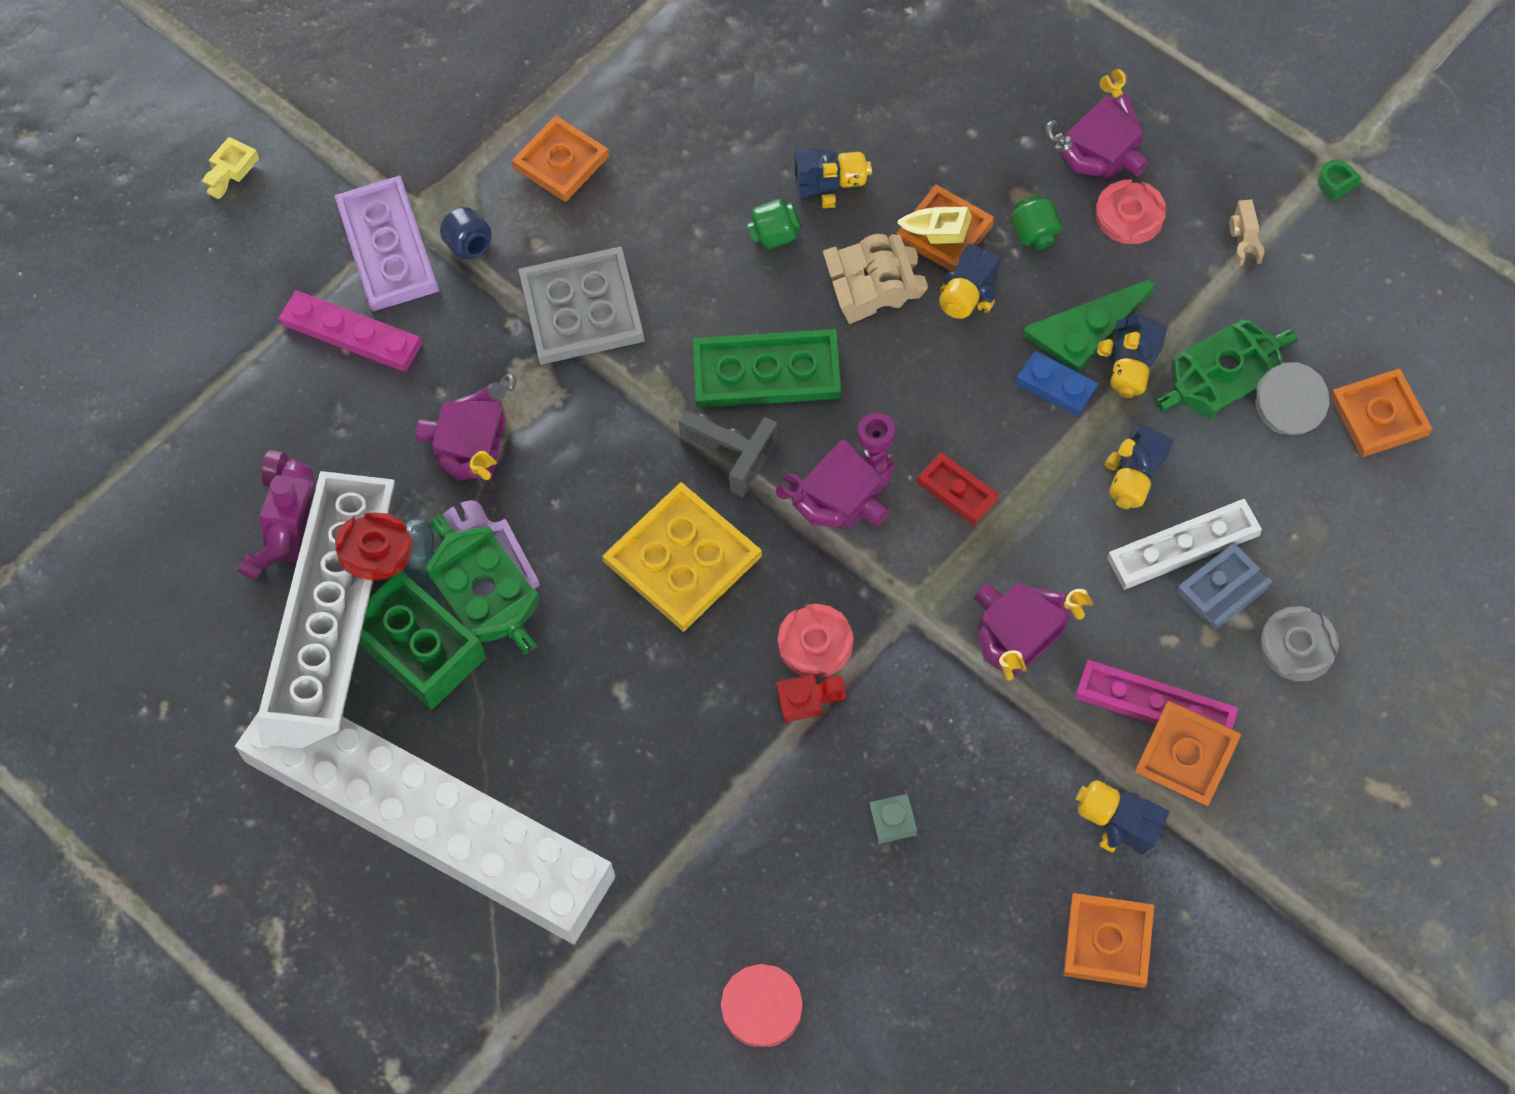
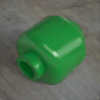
M1038 194L1024 198L1014 205L1016 210L1011 214V223L1021 245L1035 246L1036 250H1041L1056 242L1054 237L1061 231L1062 223L1052 200L1041 198V195Z
M781 198L754 208L752 211L753 222L747 224L754 243L761 241L762 245L768 250L796 240L798 237L797 230L802 229L793 203L787 204Z

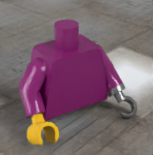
M1115 69L1111 71L1115 84H1112L1108 75L1100 80V88L1106 93H1112L1111 98L1105 96L1065 136L1062 133L1056 136L1052 134V126L1057 124L1055 120L1047 123L1045 127L1047 139L1051 142H1057L1056 149L1077 174L1099 176L1105 180H1111L1125 168L1138 177L1149 164V159L1139 153L1144 134L1142 126L1127 92H1122L1121 90L1125 85L1126 76L1122 70Z
M506 374L500 383H492L476 393L457 399L455 402H445L442 405L438 421L419 419L416 428L417 441L431 442L436 461L442 469L457 481H466L481 477L483 480L493 478L507 420L503 403L499 400L504 398L507 389L509 391L514 390L516 386L515 376L513 374Z

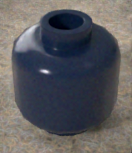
M460 207L446 215L440 227V236L443 242L457 257L462 259H473L482 255L491 242L492 232L490 226L475 210L468 207Z

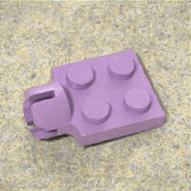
M472 500L460 503L465 512L464 517L466 521L464 522L460 520L454 506L443 514L452 529L457 532L490 526L494 537L532 589L540 586L506 518L499 522H491L488 520L482 506ZM488 580L479 581L474 587V593L479 596H487L492 593L495 585Z

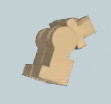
M874 234L864 238L860 243L838 250L835 246L823 251L840 308L849 324L877 313L876 309L883 306L900 308L907 299H919L928 289L925 276L914 275L912 271L917 265L918 260L915 247L904 246L901 235L891 234L888 238L884 234Z

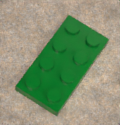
M836 329L693 338L697 408L841 399Z

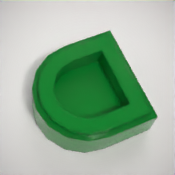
M1332 160L1326 162L1321 167L1317 180L1321 190L1333 202L1358 187L1362 178L1346 162Z

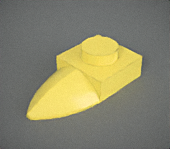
M934 207L906 215L899 219L897 223L908 232L927 236L930 244L963 243L972 215L968 207Z

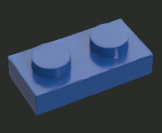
M1034 351L1017 376L1016 385L1077 417L1081 416L1097 392L1099 384L1037 351Z

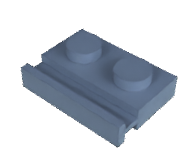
M1233 543L1180 584L1176 593L1202 619L1205 618L1211 624L1210 628L1213 631H1216L1268 590L1273 581L1269 577L1266 578L1260 572L1261 569Z

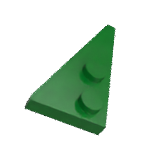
M1146 280L1028 325L1023 331V338L1062 365L1080 373L1096 356L1099 342L1111 339L1117 333L1115 330L1116 321L1132 316L1154 292L1155 284Z

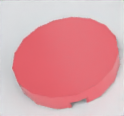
M1121 180L1110 184L1101 192L1095 209L1096 222L1101 231L1110 239L1123 244H1140L1151 240L1161 231L1166 218V203L1161 193L1150 184L1142 181L1141 184L1132 183V180Z
M810 604L806 605V608L799 609L798 611L794 610L787 615L780 625L777 641L780 657L790 670L800 676L814 674L815 679L832 676L844 668L852 655L854 637L848 620L841 612L831 606Z
M758 964L745 967L732 976L723 990L721 1009L724 1024L732 1036L746 1046H777L791 1037L800 1024L803 1008L800 988L791 975L776 966Z

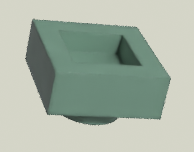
M908 794L869 802V810L878 844L917 836V828Z

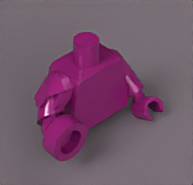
M871 413L865 416L858 426V441L865 449V460L847 441L842 439L803 481L795 474L784 476L783 479L789 483L791 491H788L785 486L780 485L776 487V495L781 499L791 498L792 505L812 525L840 526L845 530H850L864 517L874 526L879 527L890 513V509L878 500L882 495V490L889 483L895 465L892 455H887V449L891 447L895 439V425L893 421L881 413Z
M269 450L263 460L262 483L264 486L270 487L260 513V525L265 548L259 551L256 556L247 552L236 571L254 581L258 578L262 569H267L278 561L297 563L315 494V479L312 467L299 460H289L285 452Z

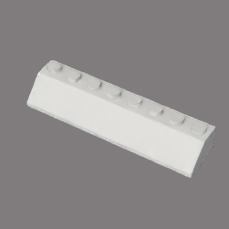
M320 471L257 717L261 744L302 749L339 731L373 580L357 578L344 570L338 563L335 540L338 530L346 521L353 517L357 520L364 517V513L370 512L388 514L395 480Z

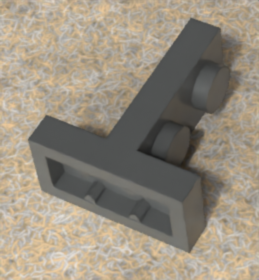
M685 410L678 421L682 440L735 464L729 474L730 492L740 497L745 496L778 441L777 422L766 417L762 419L750 440L739 430L723 428L715 424L710 417L704 414L695 415Z

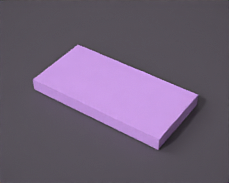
M400 175L334 195L372 312L439 292Z

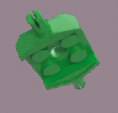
M1241 320L1172 356L1170 368L1174 385L1173 390L1155 398L1156 407L1159 408L1160 412H1164L1178 403H1184L1187 407L1210 420L1216 418L1218 410L1254 392L1258 382L1265 373L1283 363L1280 349L1298 341L1296 331L1292 333L1294 329L1290 327L1280 334L1273 336L1272 333L1267 334L1254 322ZM1226 357L1232 358L1237 362L1238 366L1234 369H1227L1221 366L1219 360Z
M443 514L437 515L438 522L435 517L431 519L429 524L434 528L442 541L426 566V571L464 626L480 642H490L508 636L509 639L513 638L523 654L529 653L528 646L531 651L534 650L537 644L525 630L524 624L533 614L540 600L538 592L532 589L494 537L490 526L457 532L452 529ZM479 581H491L495 585L492 593L487 596L475 594L474 587Z

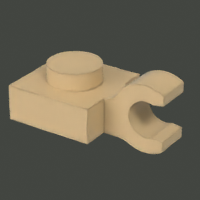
M1253 200L1238 201L1235 214L1230 216L1229 220L1231 236L1237 237L1238 241L1235 261L1238 266H1243L1245 253H1252L1256 258L1257 264H1261L1264 256V247L1258 238L1259 224Z

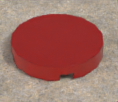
M370 512L364 513L362 518L355 520V517L344 523L336 536L335 551L338 563L346 572L360 579L379 580L390 578L405 568L411 559L413 540L402 520L390 514Z

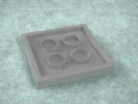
M622 246L518 269L540 365L645 342Z

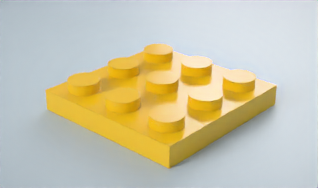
M680 482L602 557L603 562L684 632L762 557V550Z

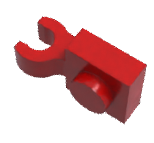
M814 674L776 682L785 723L823 715L821 704L847 699L843 676L828 678L817 685Z

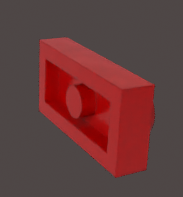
M942 452L917 477V484L973 526H976L999 499L998 493Z

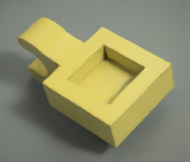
M228 137L209 159L212 170L202 180L204 184L210 186L206 191L207 194L220 199L225 194L230 179L240 182L259 160L257 150Z

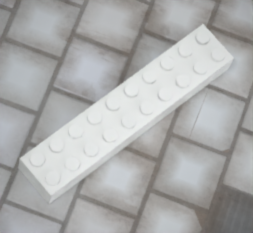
M257 713L235 745V748L247 764L575 945L615 879L612 863L344 717H342L338 732L299 749L261 744Z

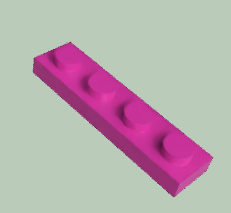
M295 290L279 316L281 325L403 372L408 370L422 345L419 336Z
M1089 659L1087 660L1075 697L1077 700L1154 725L1157 724L1168 700L1230 729L1233 728L1239 709L1238 707Z

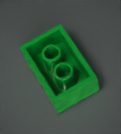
M402 571L395 574L369 598L359 646L431 711L486 659L480 640Z

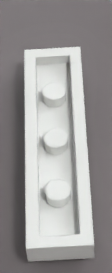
M1242 499L1110 551L1107 559L1125 590L1221 552L1233 543L1238 545L1260 536L1262 528L1246 500Z

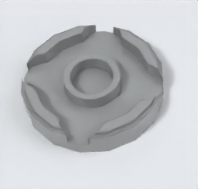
M1299 362L1282 363L1267 371L1258 382L1256 388V410L1262 422L1274 432L1292 436L1302 435L1316 428L1326 417L1330 404L1328 388L1322 376L1310 366Z
M1303 606L1286 607L1275 612L1264 625L1259 640L1261 656L1267 666L1280 677L1295 682L1311 681L1324 675L1333 665L1339 649L1337 632L1329 619L1322 614L1319 616L1311 612L1312 609Z

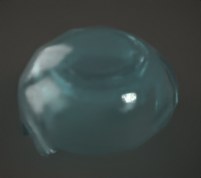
M411 520L405 525L413 540V551L410 562L403 571L413 576H429L426 566L435 554L432 550L434 544L433 529L426 520Z

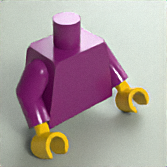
M990 583L985 584L974 597V600L986 610L980 617L978 633L983 660L1002 671L1007 681L1025 672L1033 661L1066 632L1070 617L1067 613L1072 612L1077 620L1084 618L1085 613L1081 606L1093 605L1087 591L1075 589L1066 594L1036 587L1027 588L1023 584L1017 583L1002 595Z

